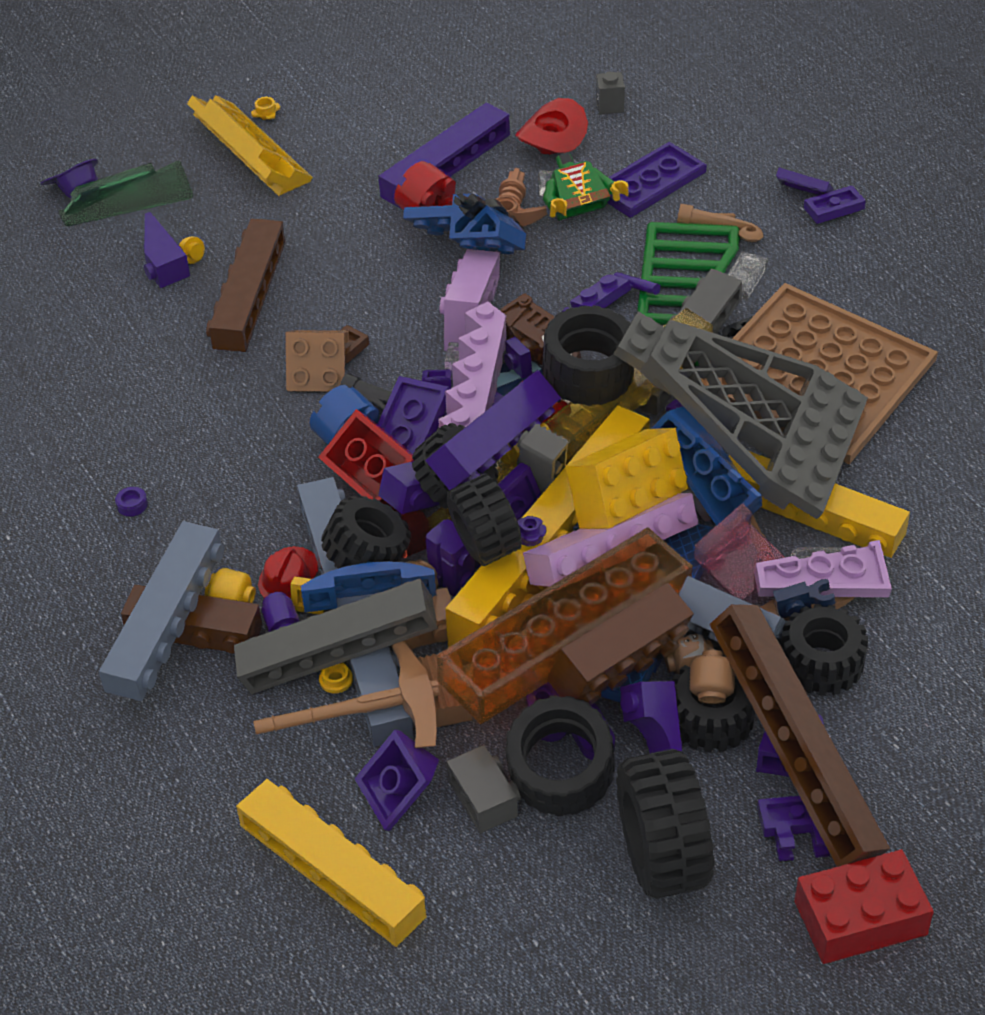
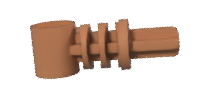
M514 168V171H510L508 179H505L500 184L499 196L496 200L505 207L508 213L518 220L519 225L526 226L544 217L547 214L546 206L528 209L521 208L522 200L526 194V187L523 184L525 174L519 168Z

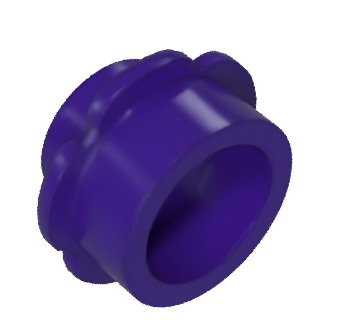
M526 516L517 521L521 532L522 545L536 546L542 542L547 528L543 525V521L540 518Z

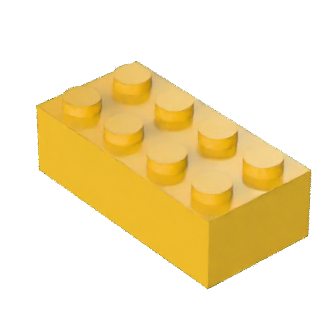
M676 428L645 429L565 466L579 529H609L688 489L687 476L683 466Z

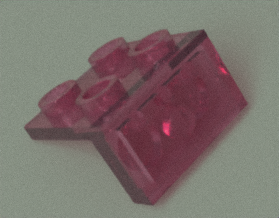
M743 503L695 544L694 559L730 595L741 600H745L757 589L754 575L756 563L785 558L751 525L752 512Z

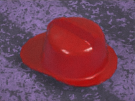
M293 546L283 548L270 555L264 564L258 582L259 592L262 597L265 598L274 592H282L291 598V582L294 576L308 579L315 578L319 569L315 554L304 547Z

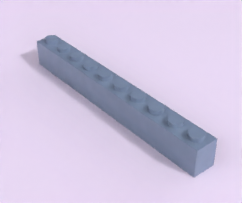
M334 477L299 484L297 489L300 508L322 575L338 569L334 566L335 563L329 561L326 557L327 552L322 549L321 545L323 542L321 537L337 505H339L340 501L346 499L343 488L337 489ZM373 594L337 598V606L339 608L344 604L353 603ZM389 646L347 661L353 675L358 697L399 687L397 671L400 670V666L395 652H390ZM403 705L363 713L373 747L382 745L394 730H400L409 738L414 737L413 720L406 713Z

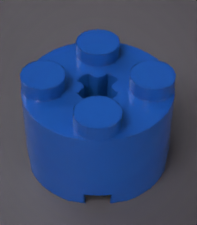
M340 385L329 391L319 401L322 407L318 413L312 412L310 428L328 445L356 409L376 423L379 421L380 413L355 387L351 386L349 388L346 385Z

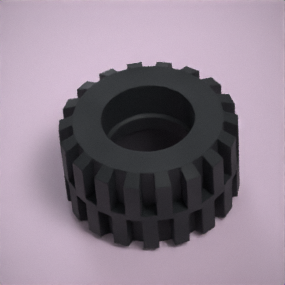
M454 423L441 426L415 449L412 456L414 461L412 468L416 472L415 477L420 482L421 488L424 492H427L434 502H438L445 509L448 508L447 491L449 489L425 460L465 428V426H457ZM495 462L482 474L489 475L497 483L499 472L496 469L497 463Z
M484 473L447 491V506L457 533L469 554L480 565L486 566L521 549V532L512 507L499 485L489 475Z
M351 496L348 500L343 499L337 505L322 534L321 541L323 543L321 546L323 551L327 552L326 557L328 560L335 563L334 566L338 569L370 562H400L410 544L411 531L408 530L407 522L401 519L402 516L388 504L385 505L380 500L374 498L373 500L369 499L367 496H360V498Z
M815 604L811 609L807 606L800 608V613L794 612L790 615L789 621H786L783 627L781 648L801 685L804 687L805 692L810 694L812 691H816L818 695L826 696V692H831L833 695L840 694L841 689L846 691L851 689L853 683H857L861 678V673H863L868 646L866 629L864 625H859L860 620L855 615L849 616V611L843 608L837 610L834 605L828 604V607H822L821 604ZM814 648H827L832 650V652H823L816 650Z
M684 665L680 668V673L675 674L672 681L675 682L681 741L683 743L689 741L690 747L696 750L698 747H703L704 752H712V749L718 748L719 752L727 751V746L729 745L732 748L739 746L740 739L745 741L749 737L750 730L753 729L755 710L736 674L734 693L727 697L724 703H720L724 707L709 708L701 705L700 703L702 702L698 701V697L690 692V667Z

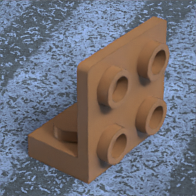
M349 330L287 331V391L329 392L340 386L345 375V344L349 342Z

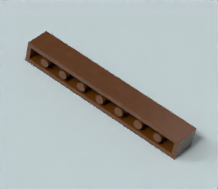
M731 604L709 625L836 866L883 855L891 848L758 605Z

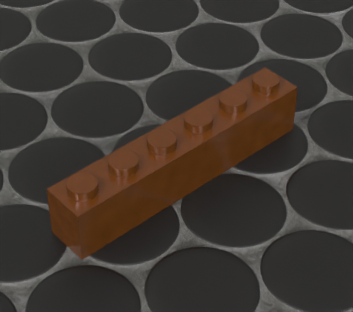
M251 218L247 229H243L241 245L236 247L235 261L228 268L227 282H223L220 300L214 304L213 318L207 322L206 333L207 337H211L212 349L247 351L285 245L283 221Z

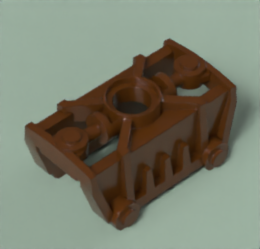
M522 294L500 309L506 315V340L516 337L530 350L531 361H536L542 366L544 346L542 336L545 333V329H547L548 323L555 316L536 305L531 296ZM580 351L571 353L572 356L581 358Z

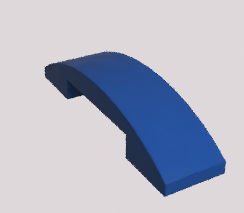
M370 562L335 569L319 575L301 586L304 611L314 612L338 608L337 598L380 593L417 579L422 580L432 597L436 596L434 569L404 562Z

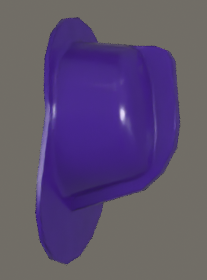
M89 159L81 162L64 173L42 181L40 185L57 184L67 197L71 199L85 198L99 187L94 168L98 160Z

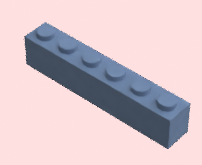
M182 521L99 670L104 692L142 702L148 689L151 690L154 687L157 673L162 663H166L170 657L172 644L176 637L182 635L188 614L195 610L202 588L207 587L210 582L212 569L216 562L219 563L223 557L224 545L221 543L218 529Z

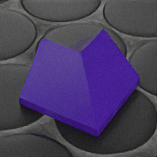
M394 730L355 777V781L385 831H390L430 784L439 759L424 748H415V741L400 730Z

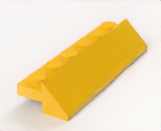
M193 95L189 99L187 104L195 111L193 115L278 196L305 185L313 179L306 170L234 103L217 95L208 102Z

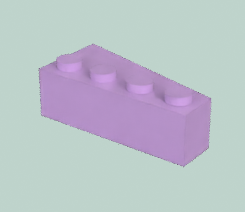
M467 249L463 259L458 260L457 271H453L451 284H447L446 296L441 297L440 314H444V351L459 352L458 338L465 335V312L486 302L491 303L493 301L500 278V252Z

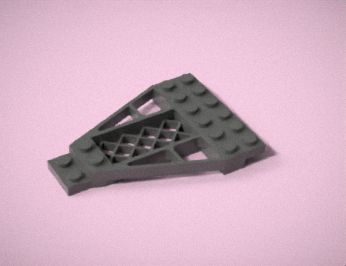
M638 311L613 355L639 370L652 384L675 397L759 485L757 491L763 498L783 510L791 503L815 519H818L825 510L868 397L816 365L674 320H669L666 326L663 327L652 318ZM740 358L759 363L762 366L758 370ZM692 361H698L701 368H695ZM772 367L805 378L806 380L799 395L770 378L767 374L768 368ZM724 377L727 385H722L719 378ZM701 378H706L710 386H704ZM745 394H750L753 401H748ZM727 395H733L736 402H730ZM771 410H776L780 418H775ZM754 411H759L762 419H757ZM737 437L771 457L767 469L737 440Z

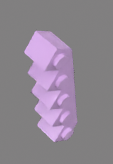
M489 302L465 312V335L458 338L459 361L452 364L453 388L445 391L446 416L439 419V428L449 423L466 427L494 403L498 376H500L503 362V352L506 348V315Z

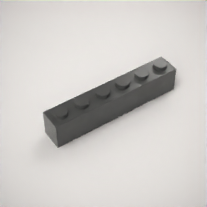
M711 269L705 278L699 279L693 294L685 298L681 310L677 315H672L670 320L717 334L741 301L742 280ZM636 369L633 382L626 392V403L657 416L671 395L652 384Z
M417 579L235 644L237 678L252 695L436 630L438 625L432 595L422 580Z

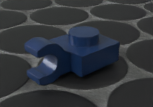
M828 579L818 580L809 586L804 581L773 591L775 609L778 616L781 618L790 617L794 612L800 613V608L807 606L811 609V604H821L822 607H828V604L834 605L836 603L834 593L828 595L820 594L823 591L830 590Z

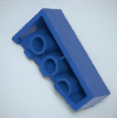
M684 406L667 411L651 428H676L683 466L687 476V484L720 532L744 523L762 506V495L741 476L720 444Z

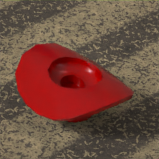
M556 98L543 105L518 130L515 136L520 141L536 147L542 154L550 155L571 152L584 139L588 120L584 108L575 100Z

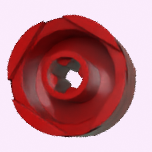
M420 161L405 172L403 177L406 180L402 186L397 185L394 194L395 203L402 210L405 207L449 206L453 202L456 182L433 164Z

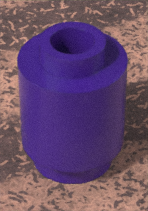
M274 592L264 598L261 613L269 632L300 621L292 599L285 593Z

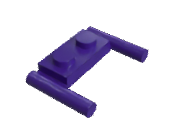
M616 272L614 275L603 276L593 286L581 291L577 297L570 301L571 308L586 305L606 308L629 292L631 288L657 295L661 287L657 283ZM565 307L562 310V312L566 311V309H569V307Z

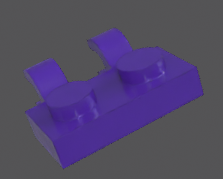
M800 796L758 800L757 810L764 837L775 836L779 861L794 860L792 849H795L793 834L811 833L815 858L830 856Z

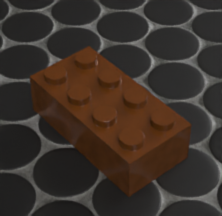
M667 582L561 648L547 677V681L560 697L571 696L574 699L583 700L591 706L602 696L601 692L610 688L613 691L627 681V676L632 672L636 671L640 674L653 664V659L660 654L666 657L674 652L680 645L678 640L688 632L689 628L687 625L694 613Z

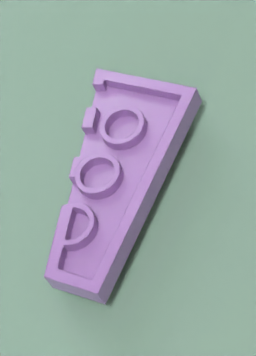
M880 540L869 542L867 547L856 548L855 545L845 546L841 548L840 552L826 554L824 550L812 552L810 557L803 559L791 556L758 562L754 570L758 596L773 597V591L805 581L806 585L809 586L821 579H828L830 590L823 591L820 594L828 595L834 593L835 597H889L892 589Z

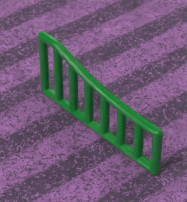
M649 222L646 229L641 279L657 283L660 287L695 289L700 278L654 276L653 268L710 271L715 269L725 273L739 250V227L732 225ZM657 233L729 236L728 243L656 239ZM655 251L723 254L720 261L655 257ZM639 290L637 312L639 311L645 316L652 318L660 325H666L672 315L677 314L648 313L649 305L682 307L683 301L687 296L654 295ZM696 361L694 366H699L698 361Z

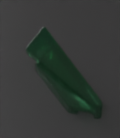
M180 160L156 171L152 163H148L75 187L71 193L72 200L65 209H60L58 213L65 226L69 227L192 199L193 192Z

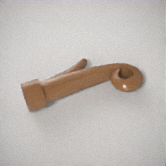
M682 203L680 205L677 223L732 225L739 227V236L747 242H758L763 238V231L758 226L736 219L733 213H712L694 209L693 205Z

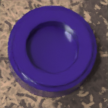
M139 487L124 488L115 497L117 510L124 516H137L143 513L148 506L146 493Z

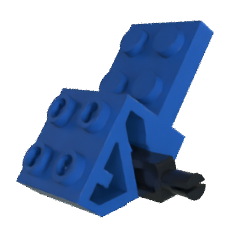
M459 193L453 194V202L449 206L404 208L403 219L412 222L414 227L426 229L427 233L431 235H443L444 231H450L449 239L460 243L459 246L462 248L497 251L500 254L507 255L514 254V250H525L526 233L523 226L519 225L518 220L508 213L505 207L496 199L486 200L477 194Z

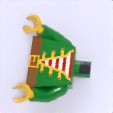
M566 152L558 155L555 159L559 168L553 171L550 180L546 182L543 202L550 210V217H555L556 215L557 220L560 221L605 208L610 195H613L614 201L620 200V194L629 196L628 183L622 180L614 181L600 170L594 168L589 161L575 164L571 153Z

